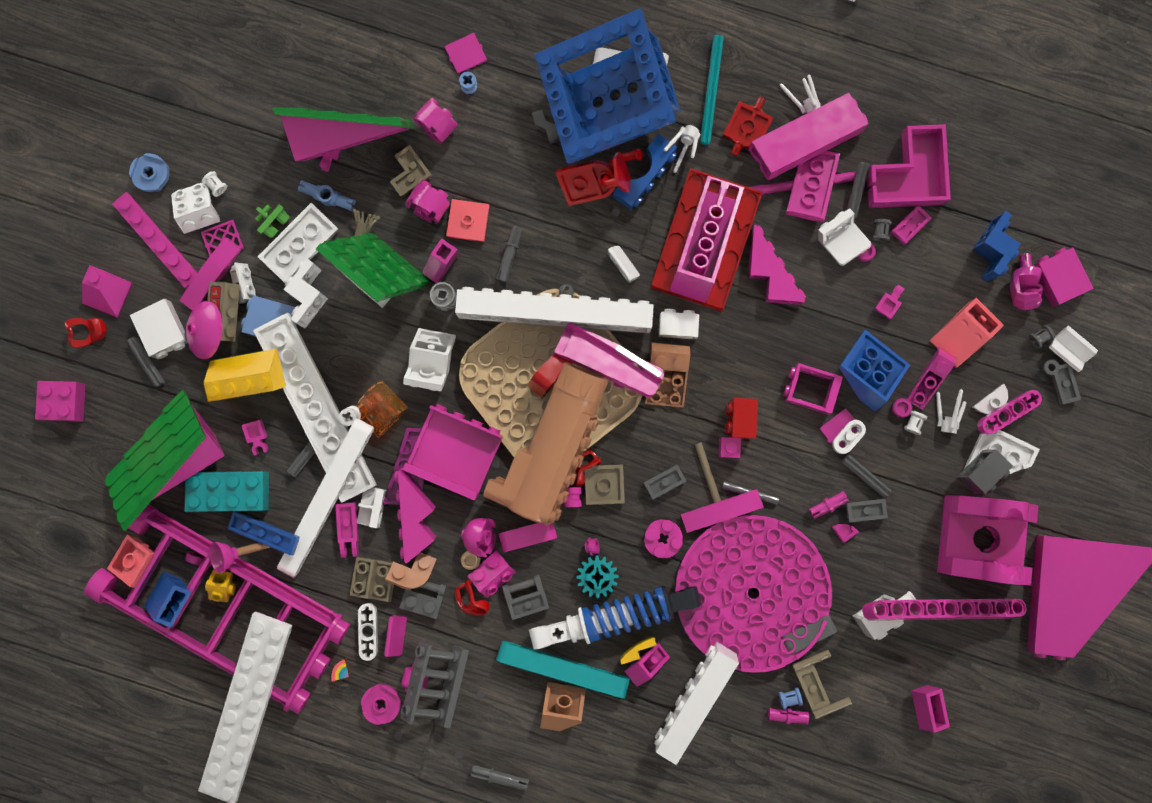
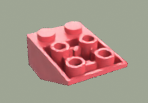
M975 298L969 301L929 341L937 349L941 348L956 357V364L954 366L957 368L989 341L1004 325Z

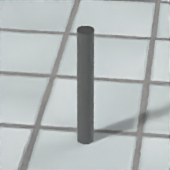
M724 481L721 489L738 494L752 491V489ZM759 492L762 501L775 505L778 504L779 497Z

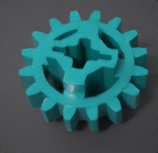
M596 555L595 560L588 557V563L582 562L584 568H578V571L581 572V575L576 576L577 579H581L578 586H584L582 592L584 593L588 590L589 597L593 593H596L597 598H599L600 593H603L606 597V591L613 592L611 586H617V582L614 581L615 578H619V575L614 574L617 568H611L613 562L609 561L606 563V557H603L602 560H599L598 555ZM594 564V569L590 573H585L587 568ZM601 564L606 566L610 573L604 572L601 569ZM597 567L600 575H603V578L599 579L598 586L595 578H592V575H595L597 572ZM610 580L608 585L601 589L603 582ZM585 581H591L594 584V589L590 588Z

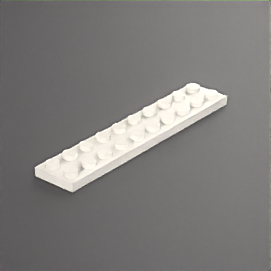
M285 313L253 331L263 351L278 349L286 387H283V390L327 473L349 429L340 422L338 407L294 321L290 319V313ZM362 455L339 495L341 503L377 485Z
M256 611L252 614L200 783L199 792L228 803H236L238 801L292 625Z

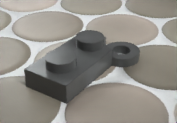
M1055 360L1046 361L1043 365V370L1052 377L1060 405L1081 400L1072 367L1068 363L1059 365ZM1049 364L1054 366L1053 371L1048 369Z

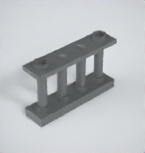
M419 640L415 650V661L404 705L401 708L400 718L409 724H413L415 716L435 718L436 723L442 727L450 728L469 650L458 645H453L451 652L432 650L431 644ZM429 657L449 660L447 670L426 669ZM424 677L445 679L443 689L441 691L422 689ZM419 696L440 699L438 709L417 708Z

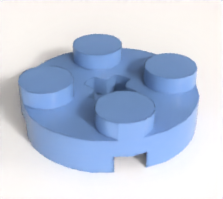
M151 153L143 154L144 156L134 159L129 169L133 184L145 192L161 191L169 179V166L165 161ZM152 168V171L154 173L152 176L148 177V175L145 174V172L150 171V169Z

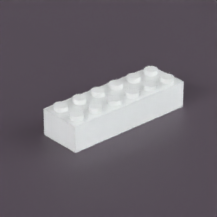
M718 642L714 646L710 645L705 654L707 657L704 663L700 662L695 670L696 676L694 679H689L685 686V689H687L685 694L678 697L674 712H669L665 719L666 724L664 728H659L655 735L656 753L675 765L679 762L739 664L737 654Z

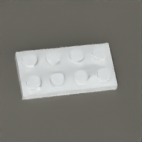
M310 203L258 258L286 283L291 276L293 277L296 274L299 264L302 261L305 262L306 259L311 260L318 252L316 247L324 241H329L339 229Z

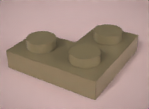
M410 145L395 155V158L405 171L391 180L390 183L400 197L403 198L413 191L417 183H420L422 180H429L432 175Z

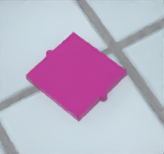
M474 33L445 46L450 57L449 61L453 63L457 74L487 61L482 50L483 46L479 44Z
M845 408L819 429L827 438V442L832 445L833 439L848 422L857 419H854ZM854 426L851 428L852 433L855 434L857 432V428ZM840 441L839 446L843 448L845 443Z

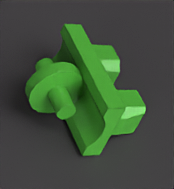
M268 204L263 210L257 207L256 210L259 212V215L255 219L260 222L264 217L267 218L257 231L273 238L278 230L271 225V222L277 219L284 225L290 217L280 204L270 215L267 213L272 208Z

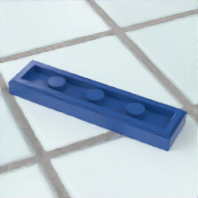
M233 511L227 528L230 531L288 555L295 554L300 536L238 511Z

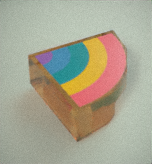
M347 658L340 660L333 667L331 683L351 677Z

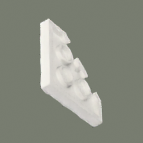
M1001 430L990 435L980 433L964 469L982 450L997 449L1013 465L1009 470L1010 474H1012L1013 472L1032 467L1040 449Z

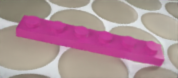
M125 192L112 205L183 287L187 289L198 272L128 192Z

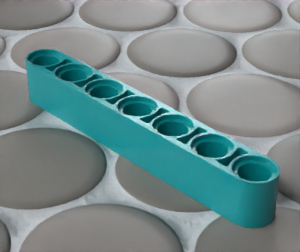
M501 641L496 658L497 661L619 698H625L630 678L508 641Z

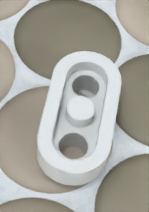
M859 420L848 422L833 439L832 447L835 452L839 454L850 452L866 432L865 425ZM853 426L857 428V432L855 434L851 431V428ZM840 441L845 443L843 448L839 446Z

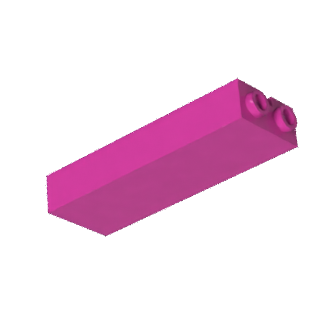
M847 93L751 142L748 150L754 160L760 164V169L768 181L861 134L869 123L866 115L858 108L857 101Z

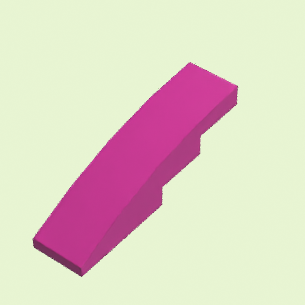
M224 238L198 271L180 301L191 310L203 302L208 296L209 281L219 282L225 278L241 248L229 238Z
M758 489L683 513L681 517L688 533L761 509L764 506Z

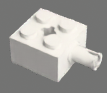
M908 591L898 600L916 599L913 596V594L910 591ZM884 594L875 601L895 600V598ZM862 609L853 615L863 633L874 640L884 638L888 634L887 631L892 628L896 629L904 624L903 620H867L863 616Z

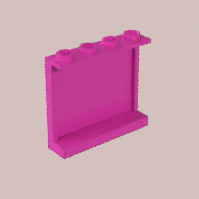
M436 404L435 407L430 405V412L403 470L467 498L476 500L503 436L500 435V430L490 426L488 430L483 428V423L472 419L469 422L464 420L465 415L455 411L453 414L446 412V407Z

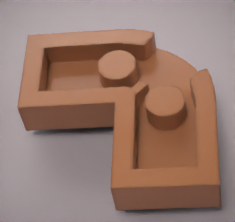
M420 552L415 559L412 569L393 562L385 581L407 590L418 588L428 581L437 559Z

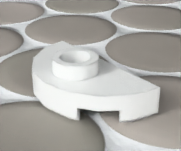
M1005 384L1000 385L972 406V408L979 413L990 414L1006 404L1008 390Z

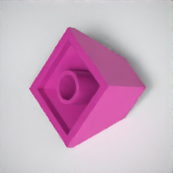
M89 265L82 281V304L118 318L133 283Z

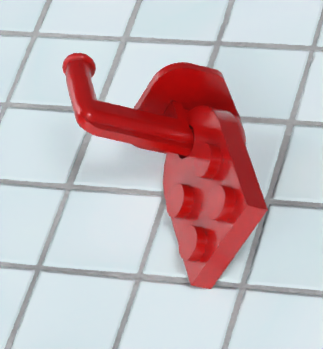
M636 149V151L626 153L616 152L608 163L593 160L557 169L555 173L568 206L608 197L612 194L615 187H619L625 193L629 192L631 177L625 162L634 159L641 160L642 151Z

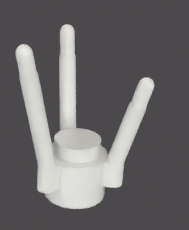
M807 75L809 85L805 78L802 79L809 97L803 101L804 105L783 84L779 85L799 107L802 114L821 107L811 75Z
M686 125L685 128L681 127L676 136L664 148V151H667L681 136L684 147L673 170L674 173L677 172L688 146L692 143L691 158L695 157L700 133L692 125Z
M962 389L959 390L953 416H945V420H943L940 393H936L937 426H941L942 432L957 434V429H959V423L966 406V401H964L959 410L963 394Z

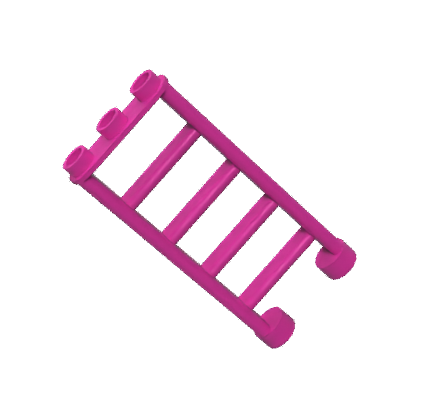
M148 504L128 528L139 535H143L153 526L165 534L155 549V555L137 586L132 588L127 599L113 592L118 583V577L101 568L87 583L84 595L100 604L104 602L114 606L234 676L237 663L215 650L253 584L285 602L276 618L277 620L286 622L292 609L296 608L325 625L289 691L285 692L274 685L270 698L284 706L283 710L285 712L292 710L299 714L311 695L310 692L303 689L310 675L316 679L322 676L331 658L323 654L330 641L339 645L346 635L350 624L342 620L343 615L333 612L238 557L234 559L232 565L227 569L245 580L207 646L176 629V624L211 566L209 547L213 542ZM174 538L205 557L187 586L191 594L171 628L153 621L150 614L135 605Z

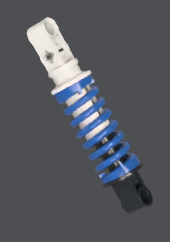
M663 585L660 588L654 589L653 599L650 593L645 591L643 593V601L638 594L633 595V604H631L629 597L625 596L622 604H620L618 599H614L612 607H610L608 602H604L603 609L601 610L595 604L593 605V612L587 607L578 608V615L573 617L568 615L566 616V621L532 628L529 630L533 649L544 648L570 639L573 643L577 642L578 639H585L587 644H591V642L600 640L602 633L606 638H610L612 630L616 635H621L622 628L628 633L631 632L632 625L637 630H640L642 628V620L646 627H651L652 617L658 625L662 623V619L674 622V612L702 606L697 586L684 588L668 594L666 587ZM556 628H559L560 631L563 630L561 637H558L557 634L554 635Z

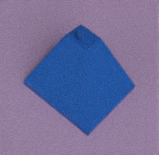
M864 330L839 368L859 400L876 412L888 401L910 367V364L867 330Z

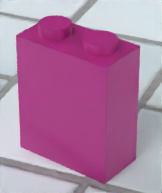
M1064 247L1055 251V256L1049 258L1046 255L1038 259V264L1034 265L1042 270L1039 282L1043 285V290L1051 307L1094 289L1074 248L1066 250Z

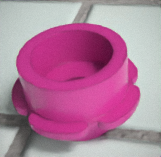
M589 537L588 542H585L586 553H590L591 556L600 553L597 538L592 539Z

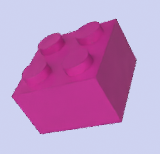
M37 381L35 419L83 422L86 384L63 381Z

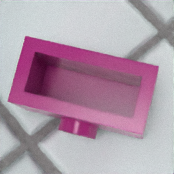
M926 685L911 690L919 729L935 733L950 727L942 688Z

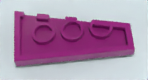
M406 428L383 504L400 505V502L396 500V491L399 490V483H395V471H399L408 462L422 428ZM406 472L423 491L424 479Z

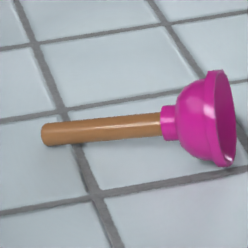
M213 542L209 547V557L214 570L222 573L232 565L234 559H237L238 556L271 547L262 543H256L236 549L235 547L231 548L225 543Z

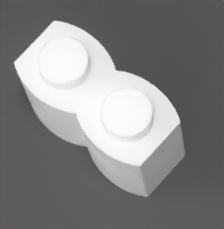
M664 309V312L660 313L659 337L698 338L699 314H695V311L684 310L683 313H676L675 309Z

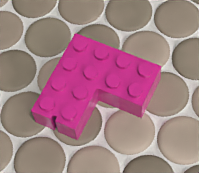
M946 124L907 126L901 133L903 164L871 165L869 167L867 175V188H870L867 191L868 208L910 207L917 205L934 206L944 205L951 200Z

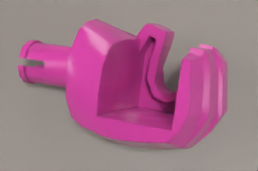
M1028 253L1026 254V261L1025 254L1019 256L1020 268L1012 273L1010 280V294L1013 306L1021 310L1038 308L1042 302L1043 285L1039 284L1042 270L1039 267L1032 266V255Z

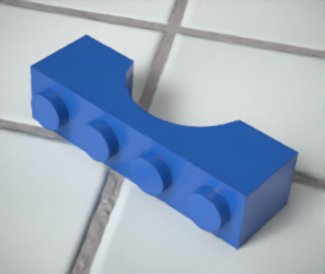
M658 134L647 148L646 154L651 162L649 172L639 179H631L629 192L625 193L619 187L613 192V198L630 211L633 207L637 208L643 200L641 198L645 192H650L654 186L653 181L655 178H660L666 170L664 168L668 162L671 164L677 156L675 153L677 146L674 144L667 151H664V148L670 141L661 134Z

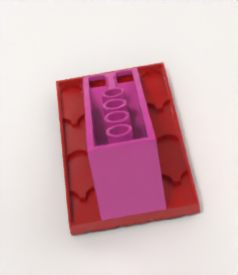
M690 168L651 288L723 311L763 192Z

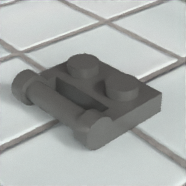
M535 575L534 578L517 584L502 586L512 620L550 608L540 575ZM537 586L538 591L512 599L511 593Z
M427 581L420 586L421 588L437 592V598L413 591L412 589H405L399 608L434 619L438 618L447 585H438Z

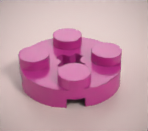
M656 520L647 527L644 544L647 550L654 556L669 558L675 555L682 546V532L670 520ZM661 533L669 537L666 544L658 542Z
M377 684L369 688L363 695L361 700L362 713L373 724L389 723L400 711L401 697L393 687L386 684ZM383 699L385 701L384 704L386 705V708L382 707L381 709H378V703H376V701H381Z

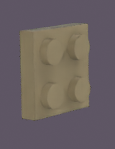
M600 465L585 470L586 505L625 503L623 465Z

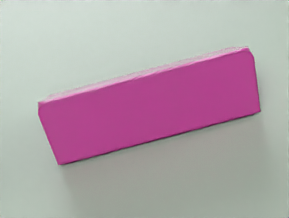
M392 615L389 618L384 654L386 657L402 655L407 621L405 616Z

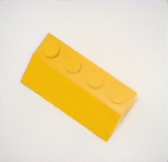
M278 349L210 361L204 380L208 402L269 392L286 387Z

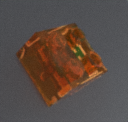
M382 380L367 389L356 405L361 412L360 420L373 426V433L378 438L408 408Z

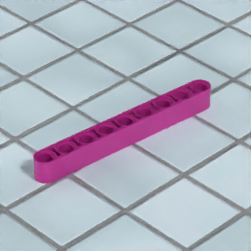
M1021 599L878 600L866 603L863 606L862 612L863 616L870 621L1008 619L1023 616L1026 613V605Z

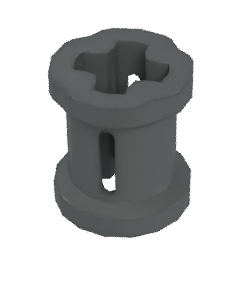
M875 219V235L872 236V239L883 242L889 241V225L892 224V221L888 219Z
M1048 325L1042 326L1041 330L1035 334L1031 333L1028 335L1030 343L1036 349H1040L1042 344L1049 340H1054L1056 337L1052 328Z

